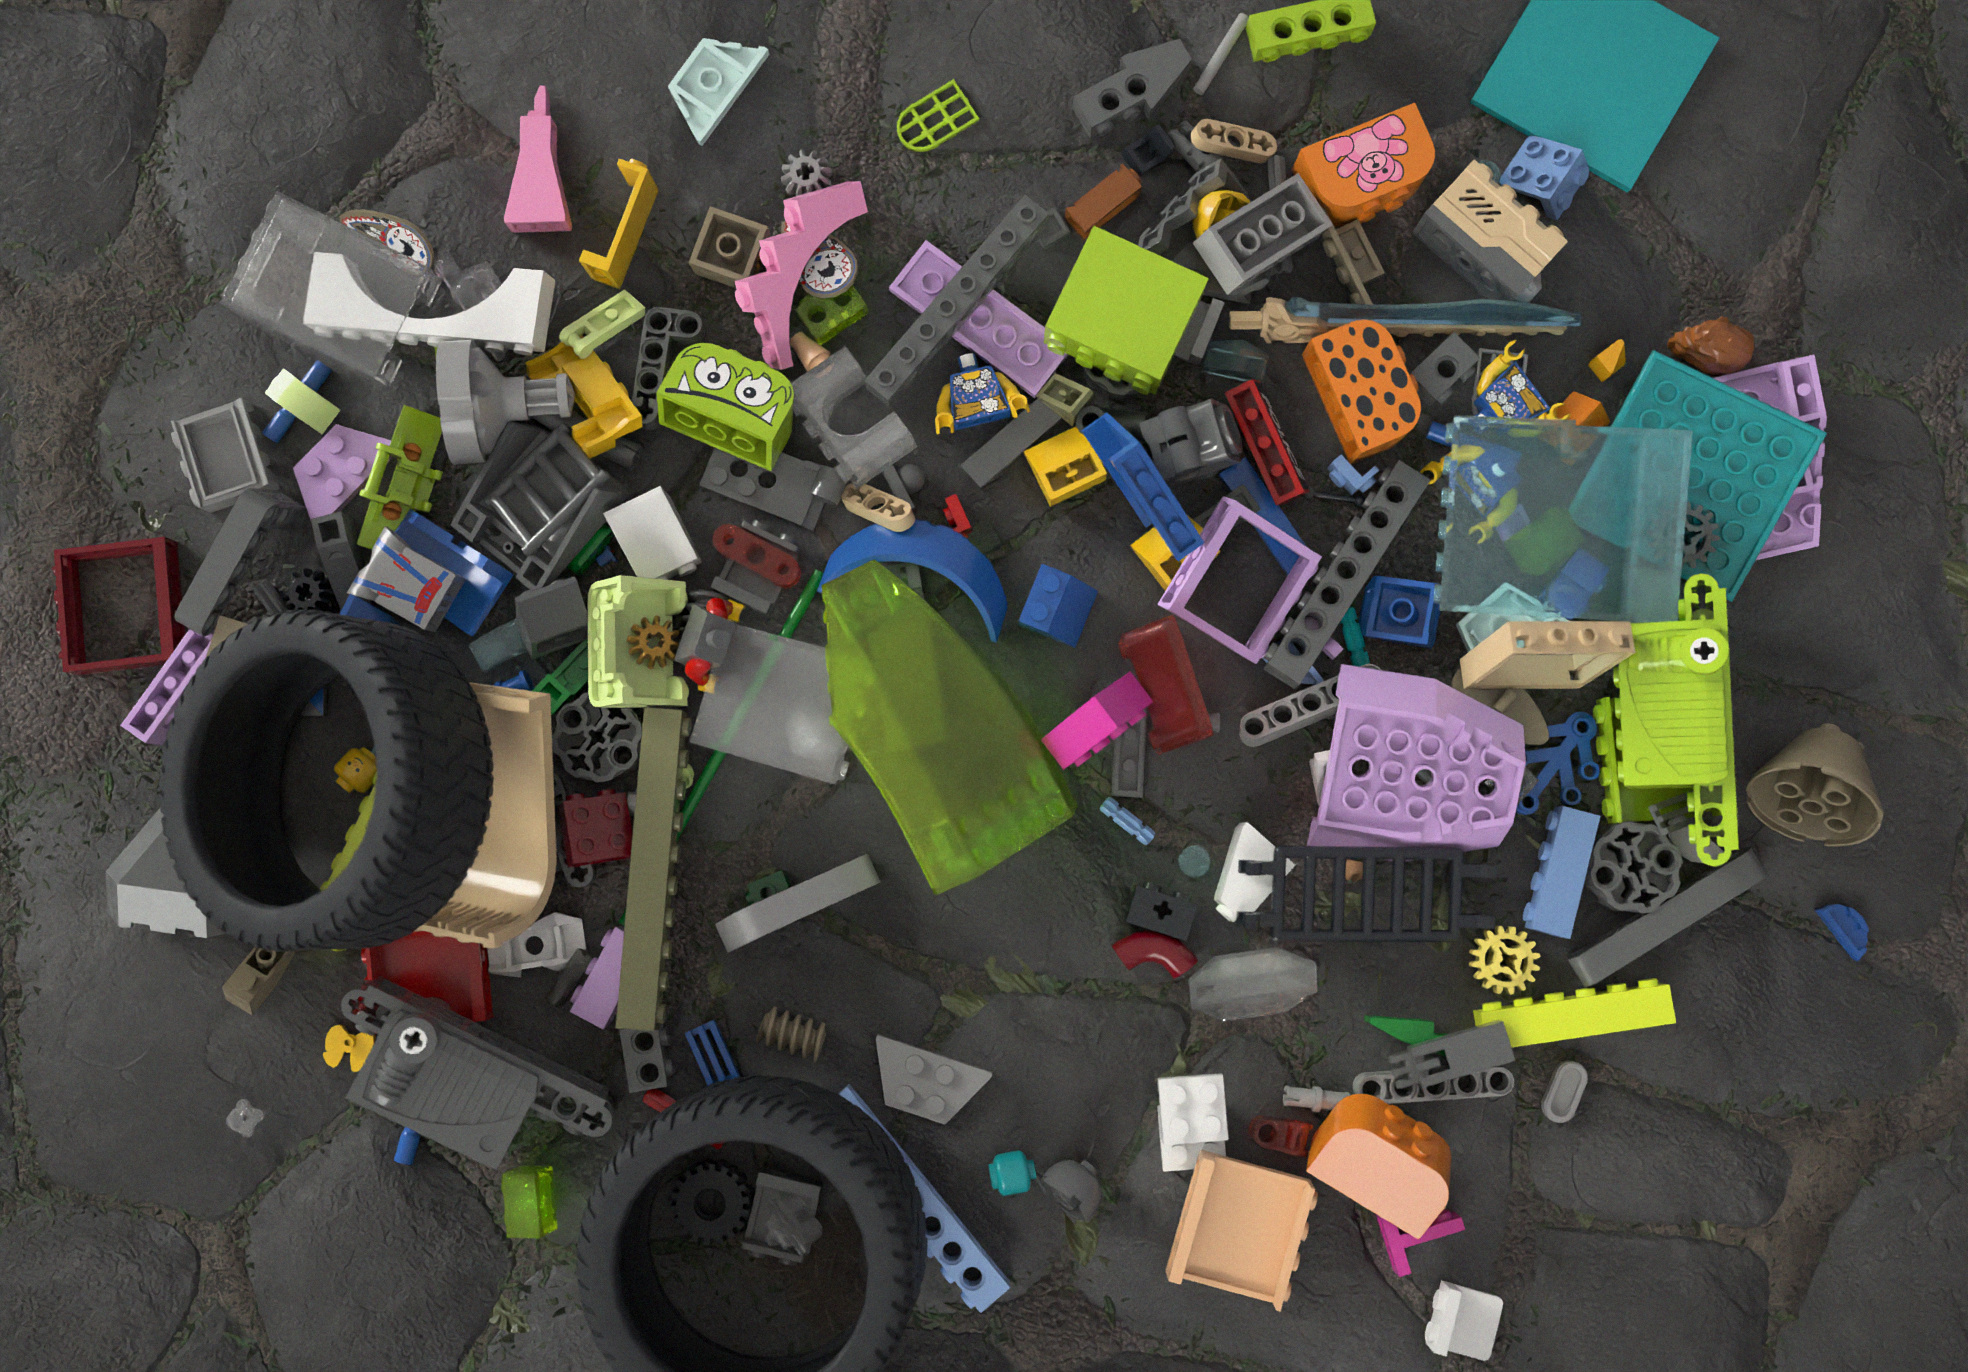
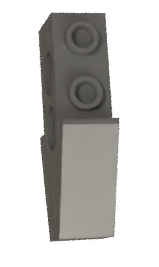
M1180 39L1126 54L1120 59L1118 73L1074 96L1073 110L1090 138L1110 133L1116 124L1123 120L1126 122L1134 120L1141 114L1142 110L1147 119L1150 120L1189 72L1192 59ZM1131 88H1139L1143 91V94L1136 96L1131 94L1129 90ZM1113 102L1117 105V108L1107 110L1103 107V104Z

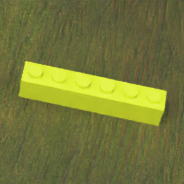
M1657 978L1638 980V986L1627 987L1626 983L1606 985L1607 991L1595 992V988L1575 990L1576 995L1564 997V992L1544 994L1545 1000L1533 1001L1532 997L1513 999L1514 1004L1502 1006L1500 1001L1487 1002L1482 1004V1009L1473 1010L1476 1026L1495 1020L1503 1021L1511 1048L1676 1023L1670 985L1658 983Z

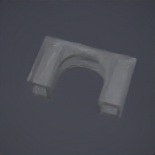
M844 346L791 383L794 392L793 413L796 417L802 414L806 420L802 425L812 439L818 436L822 441L818 445L828 461L834 458L838 463L834 468L844 483L850 480L854 487L858 489L917 448L912 434L895 411L860 434L842 435L830 429V417L836 405L862 387L866 379L861 366Z

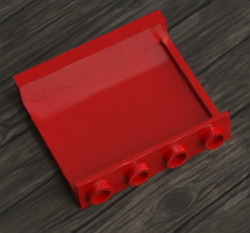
M414 931L392 943L374 946L373 948H361L362 961L367 966V976L364 980L375 981V979L381 976L422 997L443 999L450 1005L453 1012L474 1022L494 1018L487 948L483 947V944L476 942L463 943L454 937H436L431 932Z

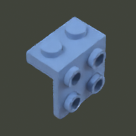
M1529 136L1501 176L1499 182L1501 186L1507 184L1515 192L1541 200L1546 216L1558 220L1563 211L1567 210L1571 205L1574 194L1580 185L1586 182L1590 171L1582 149L1542 137Z

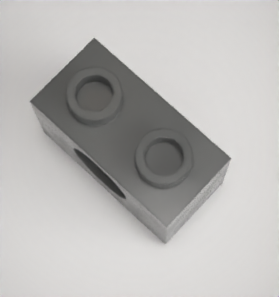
M1455 332L1410 373L1414 375L1418 383V396L1429 407L1436 400L1442 404L1455 391L1451 386L1458 379L1464 383L1476 371L1473 365L1480 357ZM1438 366L1448 368L1450 377H1442L1438 373Z

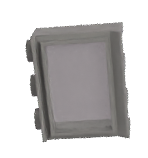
M243 398L178 421H171L174 430L171 433V437L176 448L180 450L183 459L180 461V466L184 475L189 478L192 487L189 490L190 498L196 507L209 513L234 505L241 493L248 488L275 491L280 489L278 483L270 480L265 466L270 465V459L266 453L259 449L256 438L261 437L259 427L250 421L248 412L254 411V406Z

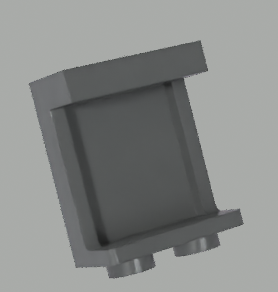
M753 520L752 524L743 521L741 525L742 532L720 576H715L710 587L715 592L728 596V598L770 617L802 551L796 546L798 541L783 533L777 537L768 532L770 529L768 526L756 520Z
M762 1167L758 1173L757 1188L741 1248L748 1250V1255L757 1258H766V1255L778 1257V1262L786 1265L795 1266L797 1262L803 1263L808 1250L823 1181Z

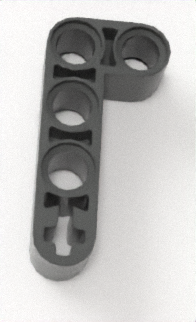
M654 307L645 315L632 395V403L640 414L647 413L648 406L653 414H647L646 419L642 417V429L654 430L661 425L659 424L657 390L671 368L674 345L691 346L702 343L706 337V327L700 316L693 311ZM658 320H667L665 328L661 330L654 329V324ZM687 324H698L695 332L691 334L684 333V328ZM654 349H663L662 356L659 359H649V355ZM657 378L658 385L654 389H645V384L649 379Z

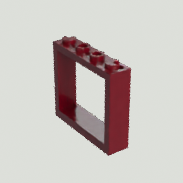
M166 537L54 550L55 566L52 567V571L56 576L57 588L54 592V601L58 606L59 614L56 629L61 640L59 658L62 659L63 672L83 675L164 665L185 636L184 625L177 622L174 618L176 610L182 601L177 541ZM153 554L161 654L86 663L78 563Z

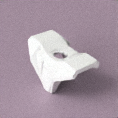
M553 912L535 921L520 935L503 942L502 946L487 948L489 973L521 977L522 969L543 966L560 971L588 959L582 919L558 912ZM532 936H537L543 941V950L537 955L530 954L526 949V942Z

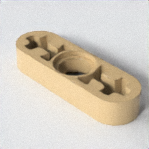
M1202 119L1199 121L1190 135L1193 145L1201 151L1256 163L1267 162L1268 158L1277 150L1276 140L1268 132L1212 119ZM1228 135L1236 137L1240 142V147L1231 145L1228 141Z
M853 482L845 486L841 498L848 511L895 532L905 531L914 524L915 516L908 502L862 482ZM884 504L881 508L871 510L875 505Z

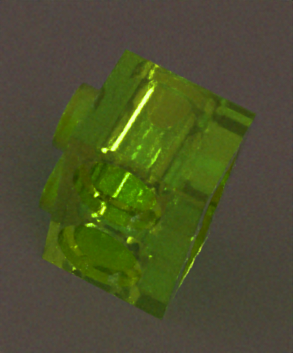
M853 285L846 292L836 297L823 299L808 295L799 302V307L795 309L798 318L819 345L824 344L869 313L867 304ZM841 295L851 297V301L847 305L840 306L835 303L836 299ZM815 312L826 314L825 319L819 323H814L810 320Z

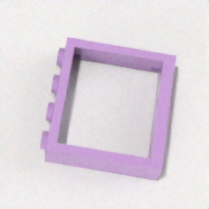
M1223 496L1200 533L1205 543L1186 556L1158 605L1243 658L1257 664L1259 659L1263 658L1267 653L1269 643L1275 633L1283 627L1289 610L1299 601L1303 587L1308 579L1316 573L1318 563L1322 557L1236 500ZM1239 516L1300 555L1245 646L1184 609Z

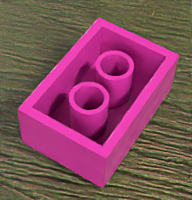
M1130 671L1091 698L1044 736L1041 741L1063 770L1072 763L1079 767L1092 757V754L1089 752L1090 750H1093L1095 754L1110 744L1109 736L1115 740L1129 728L1126 724L1127 722L1133 726L1147 715L1144 709L1153 703V700Z

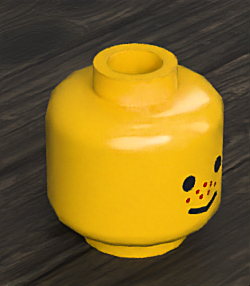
M362 747L360 750L358 748L349 749L334 766V771L339 776L335 782L348 793H351L353 789L359 793H365L373 785L372 780L377 772L376 756L365 747Z

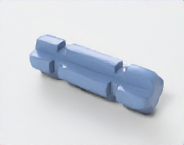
M1106 798L1100 806V811L1108 817L1112 816L1113 821L1131 835L1135 834L1137 836L1136 839L1142 844H1149L1156 834L1155 831L1147 825L1143 826V822L1124 807L1120 808L1118 806L1119 803L1113 798Z

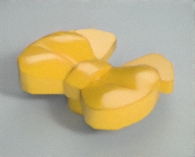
M344 1025L333 1026L326 1035L325 1049L327 1052L323 1053V1057L326 1063L334 1068L339 1065L345 1052L351 1053V1070L353 1072L360 1071L376 1041V1035L371 1036L363 1032L358 1035L349 1034Z

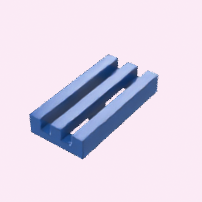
M715 1019L685 1033L707 1085L740 1077ZM705 1030H711L730 1075L725 1076ZM697 1034H699L719 1080L717 1081L714 1080L695 1037Z

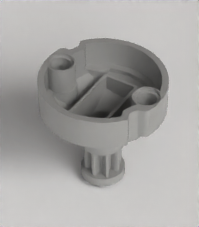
M473 339L441 341L438 344L436 353L437 397L440 406L443 438L449 459L453 465L485 463L506 426L511 421L530 420V416L560 414L561 418L572 416L575 392L567 373L557 374L556 378L526 380L525 376L504 377L480 347H477Z

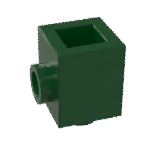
M780 870L747 884L749 891L745 893V896L750 906L789 889L792 885L786 871Z

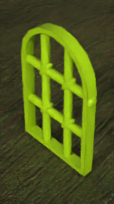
M953 79L907 107L900 114L897 121V134L900 142L906 148L915 152H926L938 147L979 121V117ZM954 86L957 94L941 103L936 95ZM961 97L966 107L949 116L945 108H947L948 104ZM933 98L936 103L934 108L919 116L915 108ZM940 110L945 118H943L942 122L928 130L924 124L925 118ZM911 111L914 116L912 118L913 121L900 128L903 118ZM970 111L974 118L957 128L954 124L955 119ZM918 123L923 130L922 134L907 143L901 133ZM949 123L953 131L935 141L932 136L934 135L933 132ZM925 137H928L931 145L925 147L913 146Z

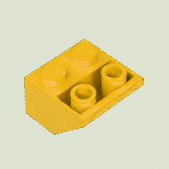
M1077 426L1023 451L1050 507L1106 480L1107 472L1100 458L1086 437L1079 432Z
M1188 516L1200 535L1203 530L1202 527ZM1154 527L1130 546L1166 591L1186 557L1178 562ZM1220 550L1217 552L1214 559L1219 555Z

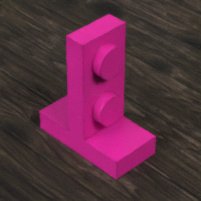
M1445 1209L1442 1210L1418 1240L1376 1214L1392 1269L1399 1277L1412 1274L1404 1248L1465 1230L1462 1218L1457 1213Z

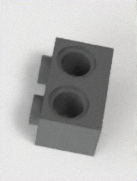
M660 1024V1029L655 1031L620 1029L629 1093L666 1087L673 1083L672 1077L676 1076L673 1058H668L667 1046H670L671 1043L668 1027H663V1024ZM642 1032H648L653 1036L654 1043L651 1048H645L641 1045L640 1035ZM648 1063L656 1065L659 1070L656 1080L649 1079L645 1074V1066Z

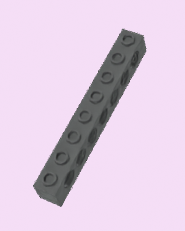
M1025 194L864 380L867 390L891 409L1046 229L1049 213Z
M1400 460L1393 469L1389 466L1385 468L1377 481L1382 486L1377 493L1371 491L1361 506L1366 509L1361 518L1357 516L1353 518L1345 532L1350 534L1345 543L1338 541L1329 557L1334 559L1328 569L1322 566L1314 578L1313 582L1317 584L1312 594L1307 591L1296 606L1301 610L1296 619L1289 617L1280 633L1285 635L1279 645L1273 642L1263 657L1268 661L1264 670L1293 689H1296L1306 676L1430 482L1429 478ZM1386 493H1395L1399 498V503L1390 502ZM1370 517L1381 519L1383 528L1374 527L1370 522ZM1354 542L1365 544L1367 553L1363 554L1356 551ZM1338 567L1349 569L1351 578H1342L1338 574ZM1321 593H1331L1335 598V604L1325 603L1321 598ZM1312 617L1316 619L1319 629H1309L1305 625V618ZM1292 642L1299 644L1303 651L1302 655L1295 656L1291 654L1288 644Z

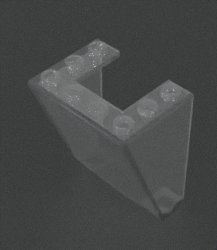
M276 191L273 199L266 207V213L259 227L253 232L252 241L244 256L239 260L238 268L230 284L226 286L220 303L265 333L389 388L402 363V360L391 353L390 349L415 299L417 298L425 305L430 306L443 279L431 268ZM430 280V286L427 292L425 293V286L427 282ZM390 362L389 369L384 375V369L386 365Z
M735 624L721 666L711 670L689 742L836 785L837 780L843 781L849 762L843 759L846 749L853 750L858 735V731L853 730L856 717L863 718L868 700L862 699L864 690L870 692L877 670L871 668L873 661Z

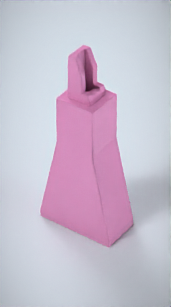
M539 86L534 98V111H529L527 116H520V153L504 215V223L512 233L572 231V223L557 164V126L550 116V95L546 86Z

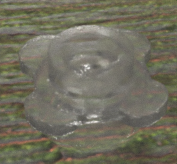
M242 1099L236 1103V1108L227 1116L226 1124L234 1131L241 1132L243 1137H250L254 1134V1128L257 1123L264 1119V1112L262 1109L252 1107L249 1100ZM244 1115L248 1117L247 1121L243 1120Z

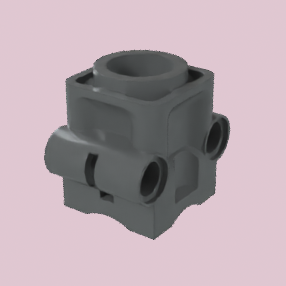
M1209 399L1187 408L1185 406L1174 407L1159 413L1157 417L1139 423L1143 438L1151 449L1153 464L1164 481L1169 483L1171 487L1209 478L1218 474L1220 469L1241 462L1242 442L1234 416L1226 404H1222L1214 399Z

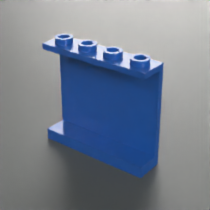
M1106 412L1081 430L1143 525L1147 528L1153 524L1178 562L1205 543L1140 442Z

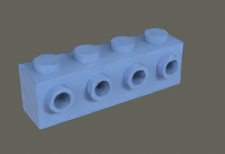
M1566 806L1554 807V811L1549 812L1546 820V829H1549L1546 842L1543 841L1538 852V859L1541 860L1539 871L1534 873L1531 880L1530 888L1534 890L1531 903L1528 902L1523 912V920L1526 921L1524 928L1560 938H1571L1600 820L1599 815Z

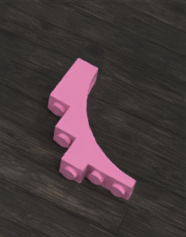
M861 181L843 182L783 200L785 206L784 217L791 231L760 240V259L767 271L735 281L737 289L735 291L736 301L742 308V312L755 313L754 325L763 343L762 355L765 362L771 368L783 370L793 366L789 344V317L796 286L813 252L831 232L848 220L868 212Z

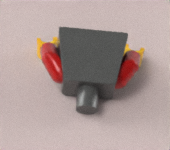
M721 598L710 599L706 609L693 605L674 661L686 665V675L698 685L699 691L716 694V683L719 682L720 677L708 674L707 672L712 668L721 666L735 628V622H740L739 616L742 610L745 609V605L731 599L727 601Z

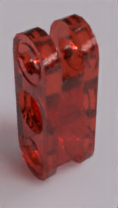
M724 524L714 532L713 544L715 548L732 562L784 589L791 588L800 581L801 568L791 555L733 524ZM734 538V542L731 545H727V541ZM754 550H764L765 557L762 562L756 564L750 562V555ZM783 568H789L787 574L780 575V572Z

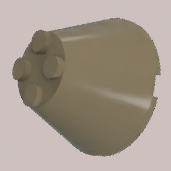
M1825 723L1820 728L1808 729L1799 734L1753 774L1746 788L1748 794L1747 804L1752 813L1762 823L1786 837L1805 842V838L1825 841L1824 846L1858 844L1874 836L1880 829L1883 819V808L1864 755V745L1850 735L1841 732L1840 728L1834 724Z

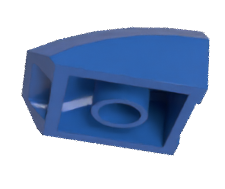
M1374 576L1364 590L1358 622L1362 635L1382 641L1432 649L1436 640L1441 605L1443 603V588L1439 583Z

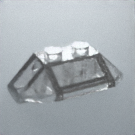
M1277 947L1214 956L1188 979L1191 1008L1196 1011L1200 1010L1206 1015L1221 1021L1285 1013L1302 1002L1308 995H1313L1318 991L1316 963Z

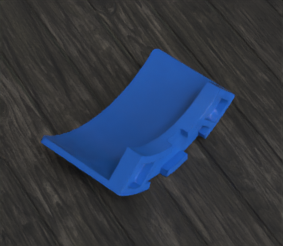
M410 508L395 533L405 540L412 549L466 578L444 618L466 634L473 636L514 574L460 540L458 545L452 542L455 538L453 535Z

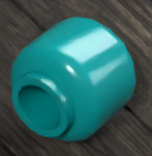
M1021 1150L997 1154L993 1159V1163L988 1164L993 1190L998 1189L999 1193L1003 1196L1029 1191L1031 1179H1036L1033 1159L1027 1160L1026 1155Z

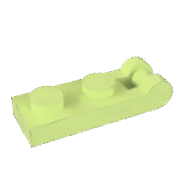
M623 290L565 327L561 331L559 339L566 346H572L574 353L581 359H585L593 352L594 348L644 317L645 307L626 290ZM584 333L587 335L584 338L579 337Z

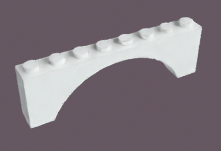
M314 252L303 324L315 330V335L326 338H333L334 334H342L344 338L351 340H361L362 336L370 337L371 340L382 343H389L390 339H399V342L408 345H418V341H423L434 347H438L441 341L473 339L477 346L485 347L484 349L487 351L503 353L504 349H514L515 353L532 355L533 351H545L555 279L543 270L514 268L504 283L478 305L461 313L443 318L418 319L395 314L384 308L366 287L358 264L346 256Z

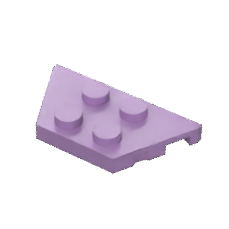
M336 424L293 467L310 520L340 512L366 486L378 451L375 449L376 444L382 443L390 446L391 440Z

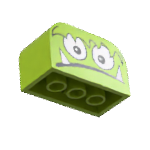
M698 343L685 348L678 354L657 390L659 424L766 470L772 471L790 438L794 392L790 381L782 373L772 369L768 364L746 358L736 350H727L711 343Z

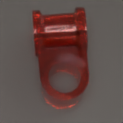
M1259 1115L1250 1122L1249 1134L1263 1148L1308 1157L1309 1151L1306 1150L1308 1133L1309 1130L1313 1129V1124L1295 1119H1281ZM1265 1124H1270L1272 1126L1271 1136L1267 1139H1260L1258 1136L1259 1129Z

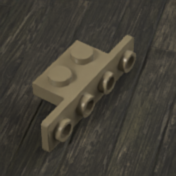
M1322 208L1327 217L1329 218V220L1331 221L1327 211L1324 208ZM1358 219L1338 229H1335L1334 225H1332L1322 234L1325 253L1329 258L1333 257L1338 267L1336 268L1338 279L1341 284L1347 285L1351 293L1349 298L1353 309L1356 312L1360 311L1362 316H1369L1374 306L1364 285L1383 277L1385 272Z

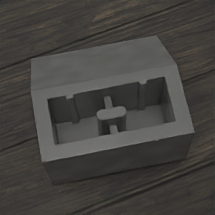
M575 576L565 580H556L549 586L537 590H528L515 597L517 630L532 660L588 639V614Z

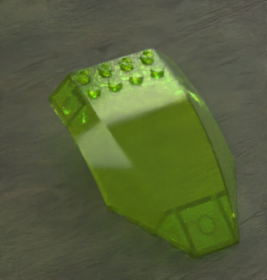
M874 559L822 585V598L825 602L823 617L824 623H827L828 644L825 645L826 670L829 673L827 691L828 694H831L832 715L829 716V726H833L878 787L899 823L934 895H938L982 875L1073 817L1078 806L1053 755L1041 741L1043 736L1006 679L970 640L945 620L908 585Z

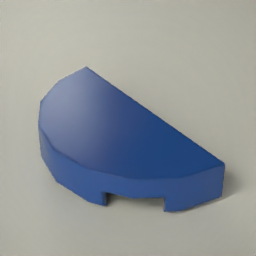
M1828 904L1815 909L1814 911L1853 961H1859L1867 951V932H1869L1863 916L1854 908L1841 904Z

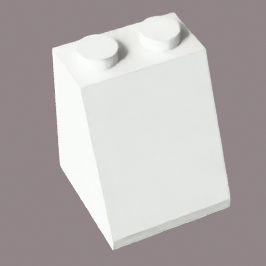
M661 486L603 513L637 577L668 580L677 574L682 577L697 570L696 565L702 563L671 497Z
M1248 822L1239 823L1235 827L1213 899L1219 904L1216 910L1228 921L1232 922L1236 920V911L1254 912L1272 892L1273 875L1247 876L1245 873H1238L1239 860L1273 861L1274 849L1276 848ZM1286 858V875L1295 866L1288 858Z

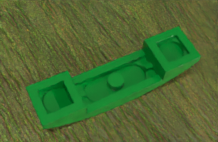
M588 639L582 641L551 675L548 673L532 690L534 692L550 694L551 717L588 684Z

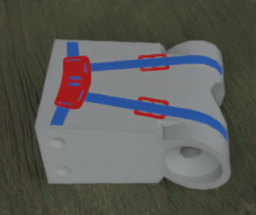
M385 526L372 548L370 562L358 572L347 594L373 600L420 628L436 632L466 578L412 549L397 533Z

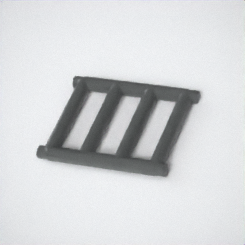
M561 423L483 500L490 508L494 507L524 545L521 550L528 557L541 547L585 504L594 488H601L610 478V475L604 470L599 471L568 434L570 429L566 423ZM559 442L591 479L578 492L575 491L547 457V454ZM537 464L568 501L556 514L552 512L525 478ZM514 486L519 489L546 523L533 536L503 500V497Z

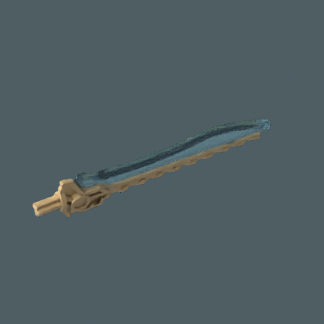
M1268 297L1260 311H1230L1229 314L1230 330L1260 329V336L1264 337L1266 343H1271L1272 340H1282L1284 343H1309L1316 336L1356 320L1377 322L1385 327L1390 334L1398 337H1405L1408 334H1420L1430 337L1434 333H1444L1450 336L1453 332L1457 335L1460 333H1471L1475 336H1483L1486 333L1509 336L1512 332H1522L1531 336L1536 335L1538 332L1562 335L1567 326H1581L1583 324L1580 311L1572 313L1543 305L1491 299L1429 304L1369 305L1308 302L1299 297H1292L1287 302L1283 299Z

